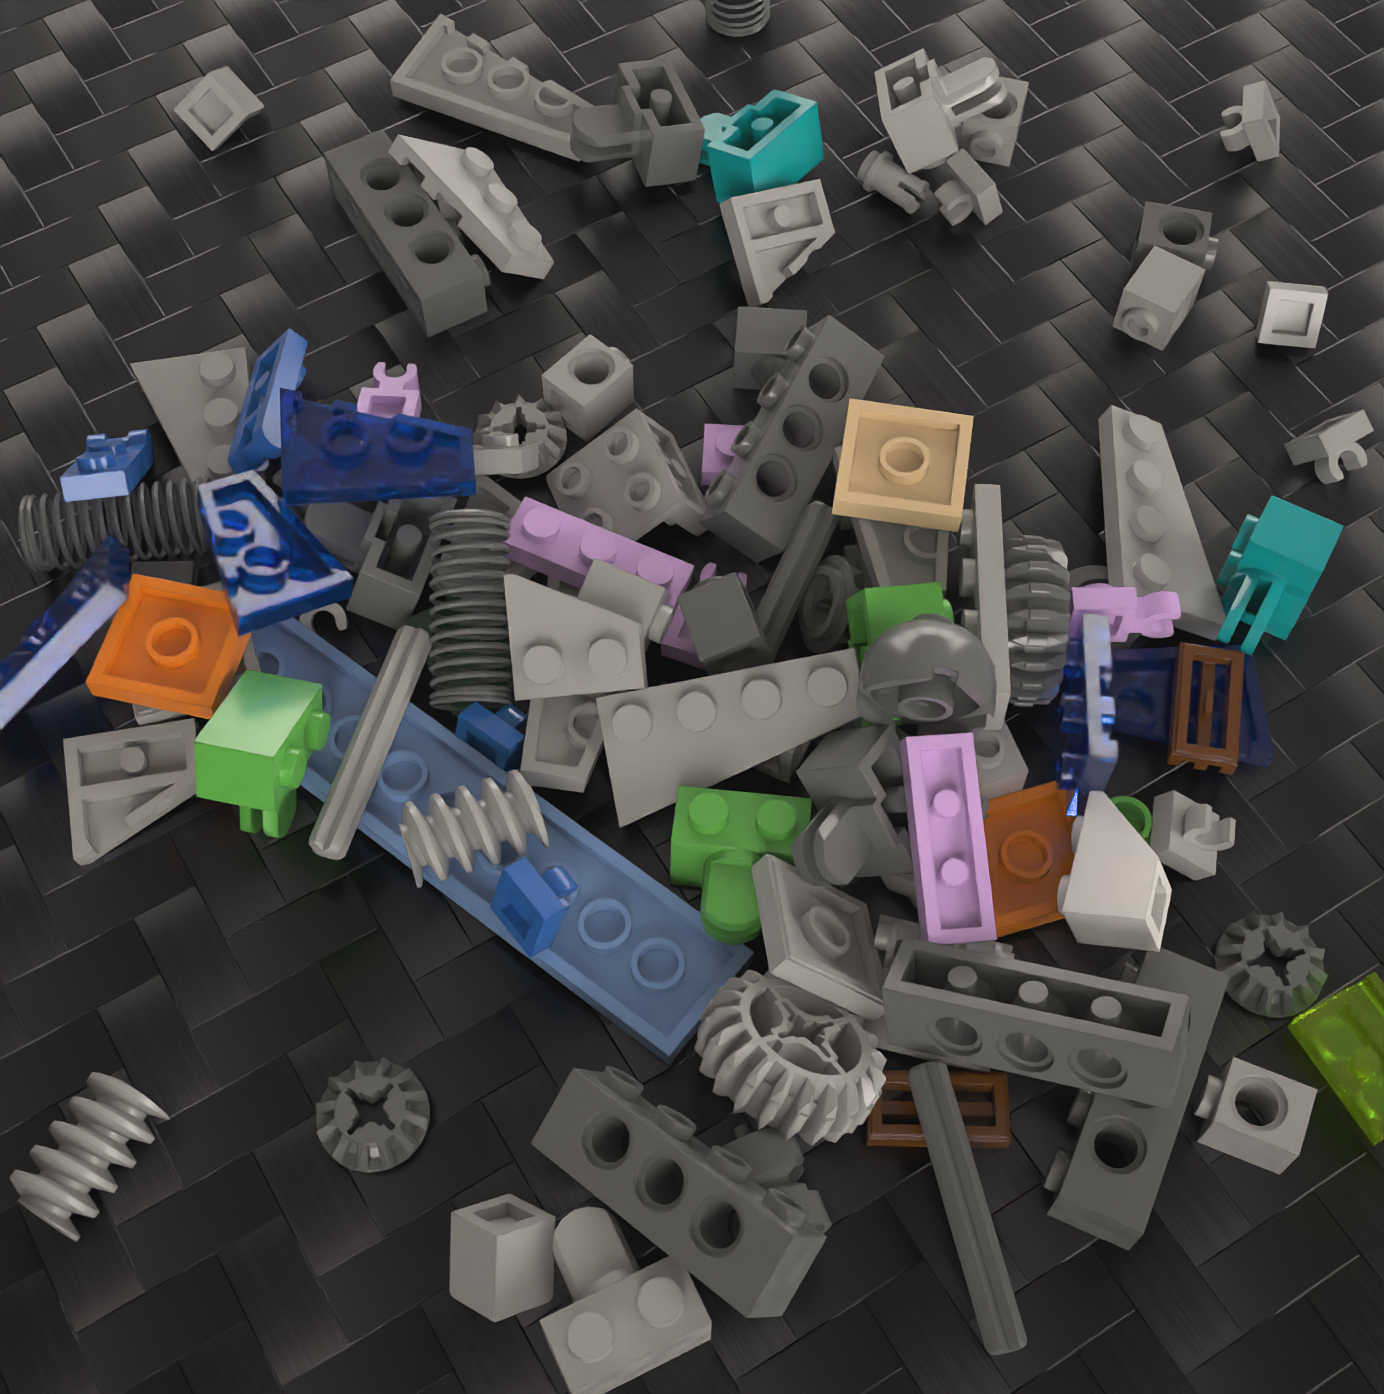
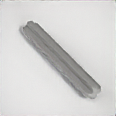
M403 625L394 636L309 837V845L312 847V851L321 857L340 860L346 856L432 647L429 643V633L421 628Z

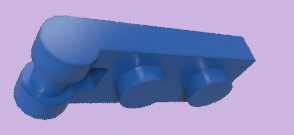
M290 328L256 359L228 455L230 468L237 476L244 480L252 481L267 469L269 458H279L293 444V438L287 426L296 412V405L292 403L294 393L306 374V368L302 366L308 341Z
M149 429L129 431L128 437L110 439L107 433L88 435L86 438L87 450L82 455L77 456L76 461L60 477L64 501L70 502L129 495L154 464V445Z

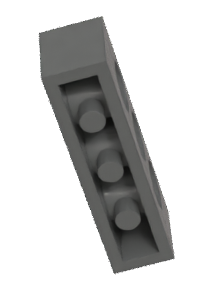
M381 129L323 153L331 190L426 336L431 337L488 312L485 287L490 285V278L479 255L474 254L470 256L465 249L463 236L455 220L452 217L445 219L440 213L438 200H433L420 186L421 183L415 176L413 164L400 165L388 153L393 143L385 131Z
M830 315L809 328L804 325L800 326L790 337L782 352L788 358L780 373H775L766 382L758 395L757 403L762 406L754 422L749 421L740 430L732 443L731 451L736 455L727 471L723 470L715 477L704 496V501L709 503L699 524L756 563L784 552L805 507L809 504L834 456V449L839 446L844 436L850 398L863 400L885 357ZM809 379L817 387L818 396L810 388ZM783 426L790 431L793 437V445L786 440ZM757 474L765 480L768 487V495L760 490L756 479Z
M904 937L882 987L888 1044L1172 1109L1187 1055L1188 995Z
M1161 947L1160 952L1146 950L1138 965L1128 961L1125 962L1117 981L1189 996L1187 1055L1172 1109L1136 1103L1128 1099L1078 1088L1066 1120L1067 1123L1078 1127L1070 1151L1059 1146L1057 1147L1043 1183L1044 1188L1054 1192L1046 1215L1128 1251L1144 1234L1230 975ZM1109 1142L1117 1146L1124 1154L1126 1167L1112 1168L1105 1165L1097 1157L1094 1143Z
M606 1066L603 1072L573 1068L531 1144L746 1318L782 1316L827 1236L805 1221L809 1210L787 1193L775 1188H769L766 1191L748 1178L752 1168L736 1154L715 1145L710 1149L695 1138L693 1134L697 1127L686 1116L664 1105H658L656 1108L642 1098L640 1094L644 1089L643 1085L629 1074L612 1066ZM628 1128L630 1135V1143L628 1150L624 1155L622 1150V1137L625 1130ZM681 1168L684 1176V1186L680 1196L677 1197L674 1191V1177L677 1170ZM734 1208L740 1218V1232L735 1242L732 1241L728 1232V1220Z

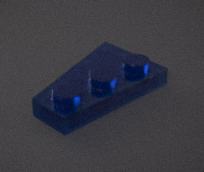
M280 388L282 493L285 505L476 495L472 429L400 413L391 418L358 412V406L354 403L334 399L332 406L303 400L302 393L299 391Z
M254 470L198 485V510L238 637L352 597L353 577Z
M110 534L47 611L31 623L24 632L19 645L6 660L0 658V730L128 599L130 550Z
M1087 613L1082 614L1075 637H1069L1067 642V662L1063 667V675L1070 676V693H1062L1058 713V731L1069 732L1068 751L1061 750L1058 757L1056 789L1067 791L1066 816L1075 817L1084 816L1090 791L1104 792L1118 760L1117 741L1109 740L1111 724H1113L1115 718L1114 698L1106 697L1112 673L1109 616Z
M1219 645L1209 647L1239 651L1242 645ZM1178 647L1066 651L1067 662L1063 667L1062 686L1067 718L1168 744L1175 653ZM1244 653L1238 761L1268 768L1275 757L1254 657L1253 654L1248 655ZM1196 660L1192 662L1186 742L1189 744L1195 743L1200 661ZM1216 664L1210 747L1220 749L1226 665Z

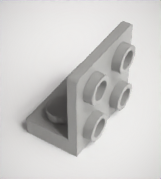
M637 408L546 476V481L560 511L633 541L638 540L663 521L670 526L678 524L697 537L708 530L699 524L708 506L673 434Z

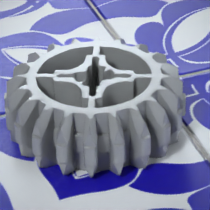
M747 970L741 978L730 977L725 986L719 988L714 999H710L700 1017L702 1022L697 1030L698 1040L694 1048L703 1058L699 1071L705 1076L715 1079L714 1094L727 1096L734 1102L733 1113L746 1112L755 1118L758 1130L766 1125L776 1128L785 1141L797 1133L806 1143L812 1146L821 1137L836 1143L843 1134L853 1133L858 1125L864 1123L882 1093L881 1087L886 1080L882 1070L887 1060L881 1052L876 1050L879 1038L875 1034L863 1030L865 1018L851 1014L846 1009L771 974L769 970L764 975L757 971Z

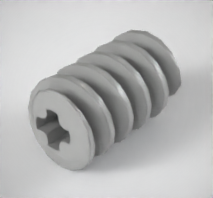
M518 770L507 772L506 792L504 793L491 777L482 779L480 800L476 801L465 785L456 787L454 808L451 809L439 793L429 795L428 816L425 817L412 801L403 803L402 821L399 824V828L417 888L422 887L423 866L426 865L430 866L440 881L447 880L449 877V862L452 857L459 861L467 873L473 872L475 870L476 850L479 849L483 850L493 865L499 864L501 862L502 842L505 841L510 843L520 857L525 856L527 853L528 834L531 833L537 836L546 849L549 848L547 831L536 796L531 786Z
M92 1072L86 1082L97 1100L73 1096L67 1104L78 1124L73 1125L54 1120L48 1128L59 1149L35 1145L29 1152L40 1173L37 1175L15 1170L10 1176L11 1182L21 1196L18 1202L75 1242L80 1238V1234L69 1219L71 1214L76 1213L95 1218L99 1213V1209L88 1194L90 1189L95 1188L114 1193L118 1188L117 1183L107 1169L110 1163L128 1168H133L137 1163L126 1146V1142L129 1139L148 1144L154 1141L155 1137L144 1121L146 1116L151 1115L167 1120L170 1119L161 1108L118 1078Z

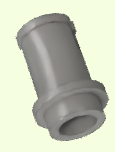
M876 150L872 151L863 161L857 175L858 179L863 182V189L868 192L878 191L904 208L909 214L914 213L921 204L915 201L916 198L904 191V189H908L924 200L930 184L925 180L919 179L912 173L908 175L904 168L893 162V155L887 151L879 153Z

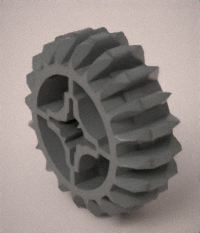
M1020 535L1019 538H1003L1011 685L1008 703L1018 707H1033V704L1048 705L1059 692V684L1063 680V667L1067 662L1066 650L1067 642L1069 641L1068 630L1071 618L1069 614L1071 593L1069 592L1070 573L1067 570L1068 558L1059 541L1044 539V537L1034 535Z

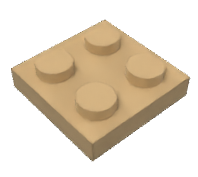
M850 398L832 514L958 532L963 512L974 416Z

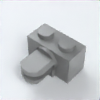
M924 48L874 72L881 119L908 175L919 169L935 168L944 163L950 155L958 152L954 129L961 126L962 121L999 105L1007 96L1008 90L1004 80L999 77V69L992 58L983 57L942 77L935 60L929 61Z
M587 1206L575 1209L560 1221L554 1231L553 1253L572 1296L573 1304L540 1319V1323L570 1394H604L711 1340L712 1321L687 1269L671 1256L641 1270L619 1223L614 1216L603 1208Z

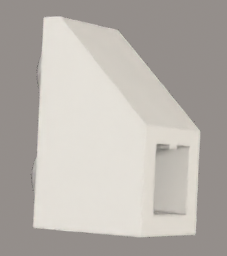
M1090 791L1084 816H1077L1073 824L1071 844L1075 857L1071 874L1064 875L1059 883L1057 894L1059 914L1065 916L1078 943L1160 952L1172 889L1159 857L1103 791Z

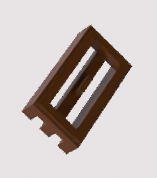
M1180 642L1175 653L1167 764L1180 766L1182 761L1193 762V769L1206 771L1209 765L1219 766V773L1233 774L1238 765L1245 652ZM1196 660L1200 661L1195 743L1189 744L1186 742L1192 662ZM1216 664L1226 665L1220 749L1210 747Z
M882 1070L886 1080L881 1090L911 1092L907 1078L909 1071ZM948 1071L954 1093H992L993 1103L957 1102L962 1120L994 1121V1126H964L970 1147L1008 1148L1011 1143L1007 1072ZM881 1093L867 1117L866 1146L927 1147L921 1125L882 1124V1118L919 1119L915 1102L882 1101Z

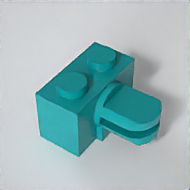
M774 89L755 106L747 104L733 117L721 113H712L700 118L705 128L699 163L711 167L716 200L719 203L732 197L794 185L824 159L818 105L813 100Z
M1271 495L1260 518L1247 514L1232 545V549L1235 550H1231L1216 581L1217 584L1226 587L1221 604L1224 613L1227 615L1216 640L1228 645L1240 620L1251 625L1239 651L1252 655L1263 632L1286 641L1320 578L1344 526Z

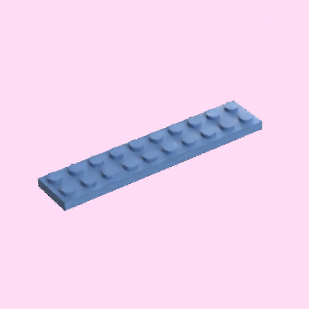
M258 592L254 598H256L260 613L251 635L262 672L322 684V711L330 714L329 735L324 748L321 751L315 750L309 758L300 785L322 802H325L377 678L290 614H285L283 609ZM409 702L357 828L411 868L399 824L402 821L403 803L412 801L425 817L428 816L429 795L439 793L451 809L454 808L455 788L461 785L466 786L476 801L480 800L481 780L488 777L493 779L503 793L506 792L507 772L500 769L491 760L466 742L464 743L447 728ZM535 792L534 794L547 831L549 848L546 849L537 836L531 833L528 834L527 853L525 856L520 857L510 843L505 841L502 842L501 862L493 865L483 850L479 849L476 850L475 870L467 873L459 861L452 857L449 862V877L444 881H440L429 865L423 866V878L668 1065L672 1063L697 1032L702 1022L700 1017L710 999H714L719 988L725 986L730 977L741 978L754 961V951L744 944L728 945L710 937L704 930L699 911ZM525 857L540 876L555 867L562 866L578 885L575 892L564 897L570 908L564 913L552 946L532 957L526 954L490 908L503 868Z

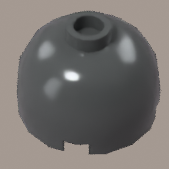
M921 614L912 620L888 628L875 638L867 649L860 669L856 708L865 720L876 726L891 724L895 732L896 723L899 721L918 725L917 736L976 733L986 727L987 714L989 713L992 717L995 714L997 693L995 666L982 641L960 625L954 624L943 615Z

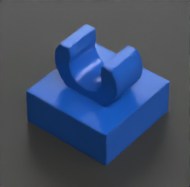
M475 701L458 715L455 736L491 760L503 771L518 770L525 736L518 730L527 724L528 716L511 704L502 706L493 714Z
M525 857L503 868L490 908L526 954L532 957L552 946L564 913L570 908L564 897L575 892L578 885L562 866L555 867L540 876Z

